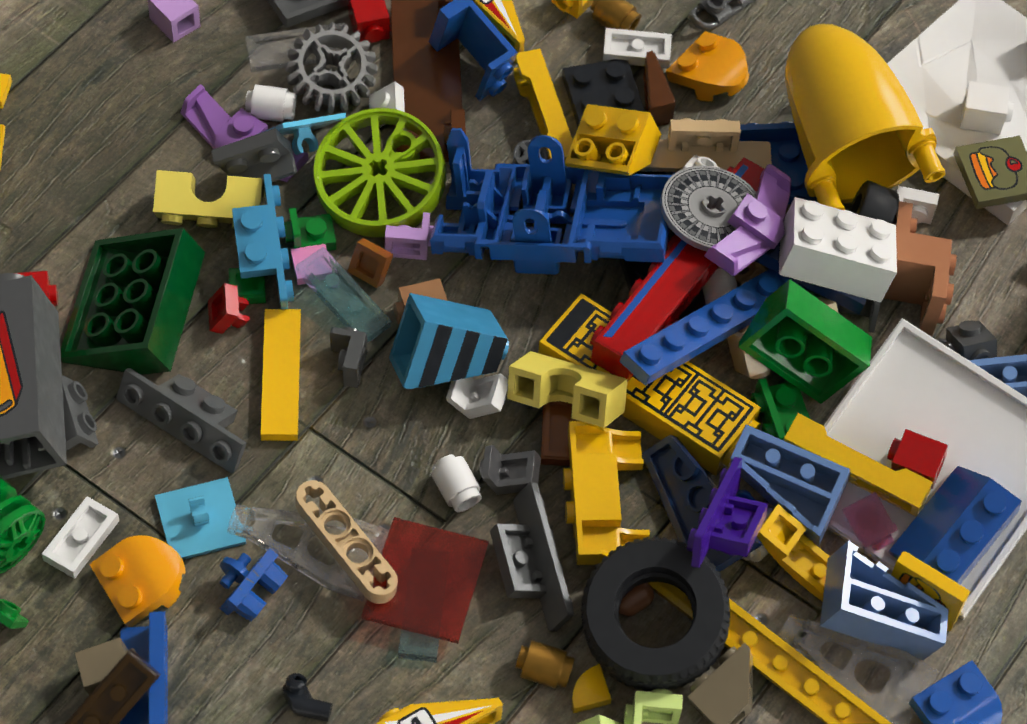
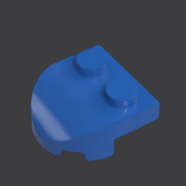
M973 660L918 693L908 702L923 724H1001L1002 721L1000 698Z

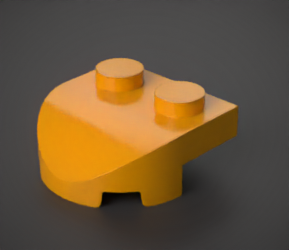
M706 31L666 70L668 81L695 89L697 100L713 101V95L725 92L729 96H733L741 91L749 80L748 64L742 47L735 40Z
M144 535L123 539L89 564L124 624L129 627L136 625L148 616L149 612L155 611L161 605L167 608L171 607L181 594L179 587L182 574L186 573L183 559L173 547L157 538Z

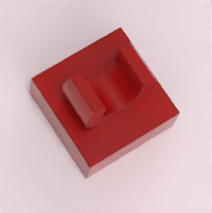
M224 283L208 300L209 330L211 332L223 334L231 325L242 328L250 320V316L239 313V311H243L249 305V301L243 297H238L237 286Z

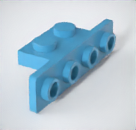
M263 174L266 205L232 208L240 278L276 275L280 309H288V302L294 301L292 280L285 281L284 270L290 269L288 248H281L279 238L286 237L283 216L276 217L275 206H281L279 185H272L271 174Z

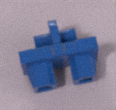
M269 548L250 571L246 569V566L251 561L247 554L242 553L237 560L225 557L220 563V568L225 575L219 583L226 589H229L234 582L239 585L219 609L227 615L234 610L240 616L252 621L266 605L264 600L251 591L253 586L258 582L273 595L288 577L280 566L274 562L278 554Z

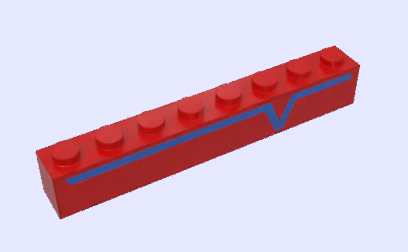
M743 157L735 168L730 166L727 171L745 180L757 193L761 180L760 175L764 168ZM676 234L673 235L667 245L664 263H651L645 279L639 278L634 283L629 292L628 300L625 303L619 302L610 315V322L606 327L599 326L590 341V345L593 346L590 361L613 375L626 378L627 382L633 374L619 362L623 352L675 323L719 268V266L704 256L707 251L689 245Z

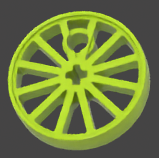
M367 109L341 120L323 138L314 160L315 188L325 212L330 214L332 220L342 228L367 237H385L386 225L416 227L422 223L423 212L431 214L437 207L446 185V163L436 137L418 118L396 109ZM380 125H396L393 133L388 137L382 152ZM371 126L373 154L355 131ZM408 130L413 131L414 133L419 135V137L415 138V136L412 133L408 132ZM344 138H348L362 158L335 147ZM401 145L410 146L404 152H394ZM425 148L432 149L435 155L434 158L419 160L420 151ZM329 159L353 167L324 171ZM435 172L432 184L408 176L416 173ZM352 181L331 196H328L324 189L328 184ZM399 188L410 189L425 195V197L418 205L413 207ZM361 193L350 215L338 208L356 194ZM387 195L395 198L405 211V214L388 219ZM377 196L379 220H363L362 217L370 201Z

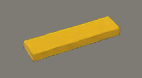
M265 309L261 441H298L301 309Z

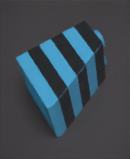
M410 293L389 359L403 388H421L497 372L500 361L504 360L508 353L509 341L489 309Z

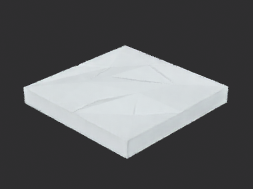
M959 0L887 64L909 97L923 125V129L932 128L937 140L935 152L946 173L944 178L971 198L953 155L955 147L1020 135L1027 151V18L1002 0ZM969 81L1010 87L1009 101L1014 102L1011 122L1004 123L1000 135L960 128L962 101ZM1027 200L985 207V209L1006 225H1009L1027 208Z

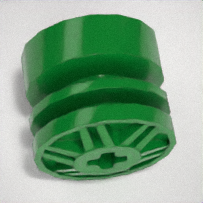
M1 476L0 574L16 566L30 552L42 534L46 521L44 512L32 505L31 501L21 495L17 496L16 489Z

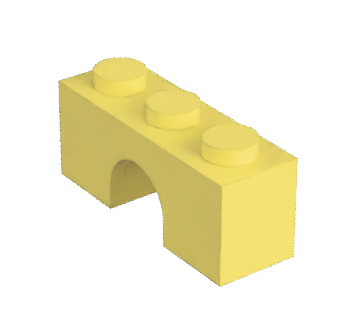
M157 170L153 213L157 218H162L161 222L164 224L182 225L183 220L197 221L196 225L200 227L216 228L218 223H230L234 229L232 208L264 205L263 178L227 176L224 194L216 201L204 202L195 195L196 179L192 173Z
M533 351L528 352L509 366L508 400L535 408H541L549 402H568L572 404V419L602 428L608 426L625 412L626 378Z

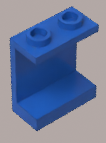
M453 0L439 10L429 43L438 52L458 39L485 70L475 97L479 101L489 94L494 97L507 86L506 80L514 69L512 65L518 52L473 0Z

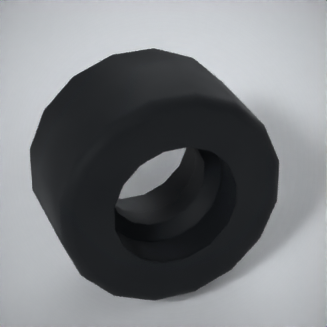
M868 180L858 190L849 211L869 218L884 220L892 224L899 204V194L892 189Z

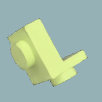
M654 689L650 692L635 691L633 704L625 705L624 724H642V722L678 724L682 712L683 695L673 694V692L666 689Z

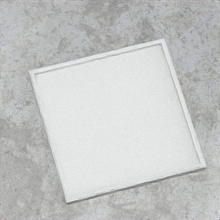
M901 318L870 361V367L861 373L824 426L828 437L891 468L892 461L887 459L892 442L894 438L901 440L905 429L947 444L948 450L944 464L934 488L931 489L920 511L957 466L992 478L1022 500L1017 515L961 583V586L970 591L959 618L964 620L1027 530V397ZM848 482L827 529L846 542H852L859 547L858 550L876 562H881L892 572L897 559L888 552L916 516Z

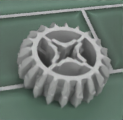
M333 22L329 24V29L326 31L318 24L315 28L316 34L306 29L303 32L304 40L296 38L294 40L295 49L288 50L287 57L291 61L286 62L285 70L291 73L287 76L288 84L295 85L293 93H296L297 96L304 94L302 103L308 105L315 101V110L317 112L321 110L322 105H327L330 114L334 113L336 105H339L344 113L348 110V102L355 107L360 105L359 96L363 98L369 96L370 90L368 87H374L376 81L372 75L377 74L378 66L372 63L376 59L375 52L368 51L370 48L369 41L359 42L361 35L359 31L349 35V27L347 25H344L341 31L335 30L336 26ZM328 47H335V48H339V49H342V50H340V51H333V50H330ZM314 53L316 56L315 62L318 65L313 68V73L307 76L304 70V63ZM356 61L359 74L350 84L347 80L348 74L346 70L350 68V63ZM326 65H331L332 67L333 65H335L338 67L337 71L332 72V69L328 71L325 68ZM323 85H331V86H333L335 89H325V88H322L321 86H323Z

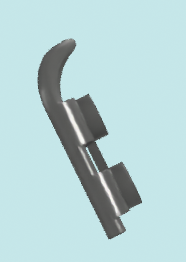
M702 0L689 12L688 20L692 21L698 29L710 31L719 27L754 0H736L738 5L733 8L728 5L732 0ZM706 10L715 18V21L705 23L697 15Z

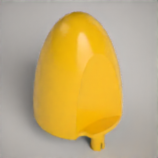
M833 24L812 25L798 35L787 56L784 76L794 124L808 167L804 184L810 197L816 196L819 204L845 210L843 204L853 202L862 184L868 180L891 189L911 177L919 169L926 183L936 182L945 176V169L942 167L935 152L937 140L932 128L923 129L918 114L902 85L885 60L870 44L853 32Z

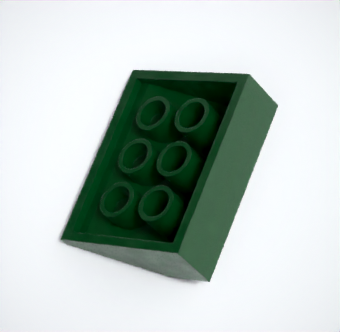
M184 228L95 240L60 349L62 363L124 372L127 368H131L140 375L171 372L205 255V251Z

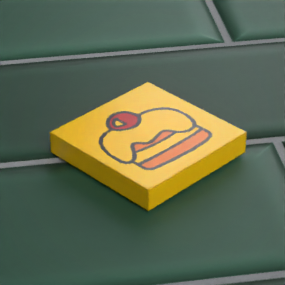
M903 551L897 559L891 575L903 584L910 582L949 609L947 631L950 632L960 616L970 591L908 552Z

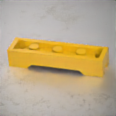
M541 49L519 52L514 60L518 67L513 69V76L519 94L529 100L540 134L551 136L562 144L565 161L573 139ZM545 147L548 152V159H551V150Z
M799 413L784 437V441L849 468L850 476L848 482L914 516L918 515L931 491L932 481L907 468L894 471L828 437L825 426Z

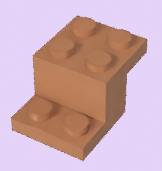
M899 201L892 224L896 225L897 274L884 299L921 305L919 329L933 336L937 323L943 324L947 305H950L952 301L954 284L949 283V277L954 274L957 255L951 254L952 239L917 234V219L912 218L913 203Z

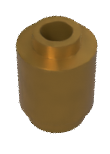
M594 0L591 5V10L593 11L592 19L606 28L635 30L641 20V14L636 12L637 8L626 0Z
M531 640L529 647L521 646L515 668L522 670L521 678L552 688H556V685L566 688L575 658L567 656V651Z

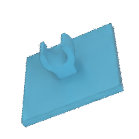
M346 113L281 123L268 130L276 128L282 135L293 134L292 149L294 154L304 153L302 148L303 140L308 143L311 153L318 150L319 146L312 130H318L345 119Z
M228 477L155 495L167 544L173 547L183 560L246 544Z

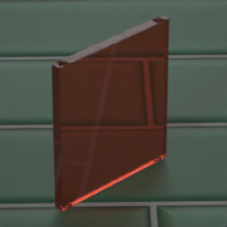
M394 517L382 556L398 576L397 590L395 596L384 604H376L367 599L361 615L362 619L459 644L489 541ZM374 577L373 587L381 586L383 589H386L387 581L379 582Z

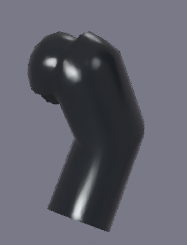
M299 673L290 674L283 686V695L292 712L298 716L329 722L333 703L313 699L306 686V677Z

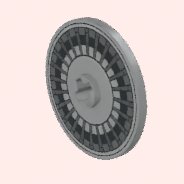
M693 166L676 172L668 179L660 197V208L665 222L680 239L695 248L708 251L710 247L736 230L734 226L728 223V220L747 193L756 198L757 193L745 180L727 170L712 166Z

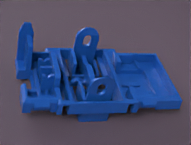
M461 128L451 129L447 139V148L452 181L445 203L446 209L462 210L459 223H444L443 215H439L436 218L430 239L432 254H443V252L469 253V255H474L475 259H482L485 249H489L491 260H513L515 272L527 274H558L560 263H576L578 252L584 253V263H592V260H598V258L625 259V261L664 263L670 228L661 212L660 197L666 182L672 175L632 174L628 176L567 167L564 161L562 144L557 139L547 135L536 136L529 142V164L498 163L495 165L494 170L472 169L469 138ZM540 148H549L552 158L548 160L543 159L540 155ZM572 183L576 184L574 194L572 191ZM523 199V208H524V209H520V210H519L520 204H521V200ZM510 211H516L514 215H510ZM570 212L574 213V217L569 216ZM526 222L534 223V227H526ZM550 224H567L564 238L562 229L550 228Z

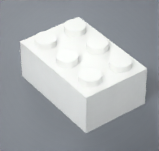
M794 197L783 222L785 234L780 240L779 275L882 302L897 274L896 225L887 223L884 220L855 214L848 210L819 204L816 201Z

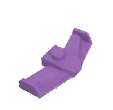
M201 84L185 98L181 114L213 149L268 130L267 124L242 108L231 118ZM293 152L297 171L308 161L307 152L299 155ZM292 176L280 180L287 182Z
M768 164L760 175L761 180L756 198L747 193L728 220V223L734 226L736 230L710 247L704 255L732 276L738 274L770 249H774L785 234L783 222L791 194V178L771 164Z

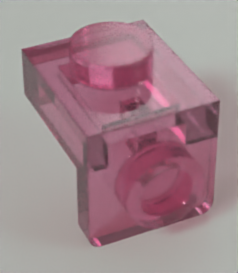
M876 492L842 509L863 550L872 546L874 552H877L895 542L892 535L898 532V528L895 523L893 524Z

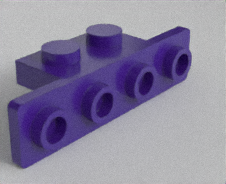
M734 457L729 469H722L718 488L713 487L708 508L703 507L701 510L698 529L692 528L690 531L687 551L693 552L691 563L693 567L700 568L709 548L722 551L728 555L747 557L767 516L768 503L736 496L740 486L742 458Z

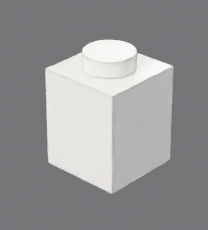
M969 81L962 101L960 128L1000 135L1004 123L1011 122L1014 102L1009 101L1010 87Z

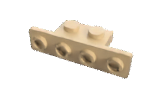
M690 118L670 120L667 140H659L651 164L639 171L678 172L683 169L694 155L710 158L718 167L727 170L730 166L735 168L743 157L765 169L768 164L772 165L770 143L767 141H739L741 134L740 121H728L726 119L693 120Z

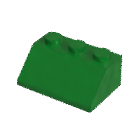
M789 279L765 299L739 341L738 347L822 404L870 367L872 336Z

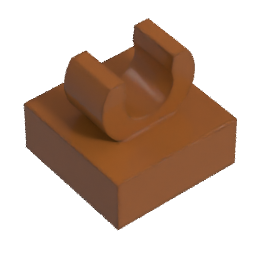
M363 238L356 244L347 272L378 288L384 283L393 254Z

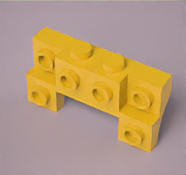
M569 421L568 445L570 467L563 468L564 491L570 490L571 501L565 502L566 524H573L577 565H596L601 563V559L608 556L609 552L615 551L616 547L623 546L629 541L634 542L635 539L642 540L645 537H650V530L620 528L622 518L618 471L643 470L641 431H622L607 427L602 428L582 421Z

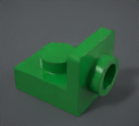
M289 208V221L284 222L286 243L292 242L294 249L325 244L327 251L337 250L330 214L298 218L296 208Z

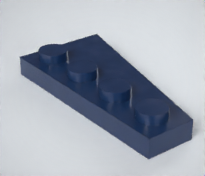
M668 435L644 451L642 456L679 542H684L687 545L691 529H698L702 508H708L713 487H718L677 437ZM756 537L749 553L763 545L758 537ZM710 548L706 554L710 562L715 565L716 571L719 572L744 557L728 555L722 551Z

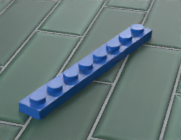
M768 269L624 351L619 362L646 386L750 325L765 299L787 282L789 278ZM798 284L799 286H801V287H802L803 289H805L806 291L809 290L808 288H806V287H804V286Z

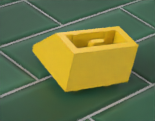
M587 104L565 160V165L567 167L630 176L651 164L662 134L650 112Z

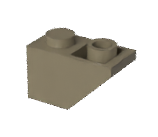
M745 643L738 649L732 647L726 651L718 661L720 666L710 676L707 673L700 676L690 687L692 693L688 696L691 705L710 724H739L752 712L753 655Z

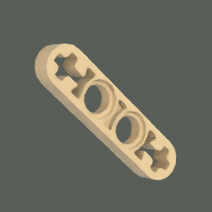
M316 480L302 483L296 492V509L370 602L376 604L389 602L395 596L398 584V576L394 569L325 484ZM307 495H310L312 498L320 497L319 507L323 511L320 516V509L313 501L306 503ZM331 520H337L342 522L346 529L339 535H333L328 533L324 526ZM360 548L367 553L368 559L362 563H354L348 559L346 554L351 549ZM373 566L374 577L379 582L387 581L386 589H383L381 586L373 587L374 578L369 572Z

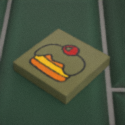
M1020 135L955 147L953 155L976 209L1027 200V151Z

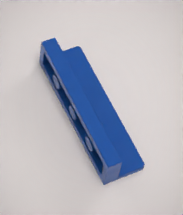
M165 611L149 612V626L124 627L120 631V638L128 650L134 648L136 653L161 675L125 715L120 724H168L167 620Z

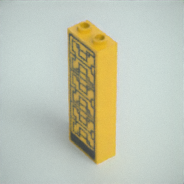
M581 293L539 341L538 353L609 373L590 361L593 349L590 341L599 326L606 327L610 322L609 319L612 312ZM689 361L646 386L634 375L627 382L625 412L622 415L660 440L668 435L677 437L698 464L715 476L724 465L728 468L730 467V457L745 425L758 430L761 425L757 422L761 409L760 406Z

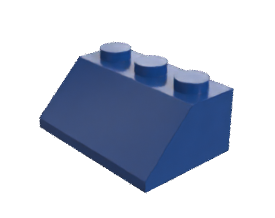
M957 466L888 553L898 559L901 553L906 551L961 585L1017 515L1022 500L992 478Z

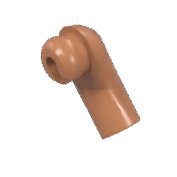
M644 583L629 591L621 602L619 614L634 616L649 606L654 599L653 588L648 583Z

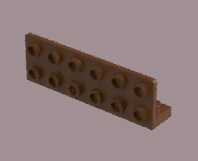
M391 0L393 82H397L404 87L405 112L418 118L432 131L442 149L445 162H449L447 139L451 129L461 128L466 134L465 109H462L459 40H454L437 52L429 43V39L439 10L453 0ZM408 130V132L412 133L415 136V138L419 137V135H417L413 131ZM401 145L396 148V152H404L410 146ZM425 148L420 151L419 160L434 158L435 155L432 149Z

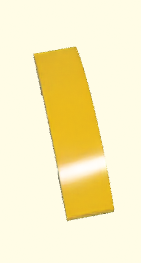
M777 504L763 522L757 537L771 556L789 575L823 602L827 561L830 556L803 534L807 528Z

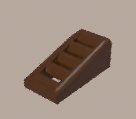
M653 51L646 52L643 70L646 112L651 113L656 125L661 126L669 124L670 120H673L676 101L656 54Z

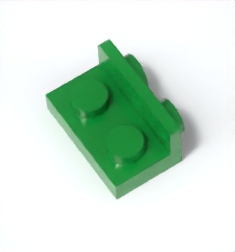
M766 378L758 379L755 392L751 394V401L761 407L759 412L763 423L761 431L784 440L798 413L810 419L800 389L790 382L768 386Z

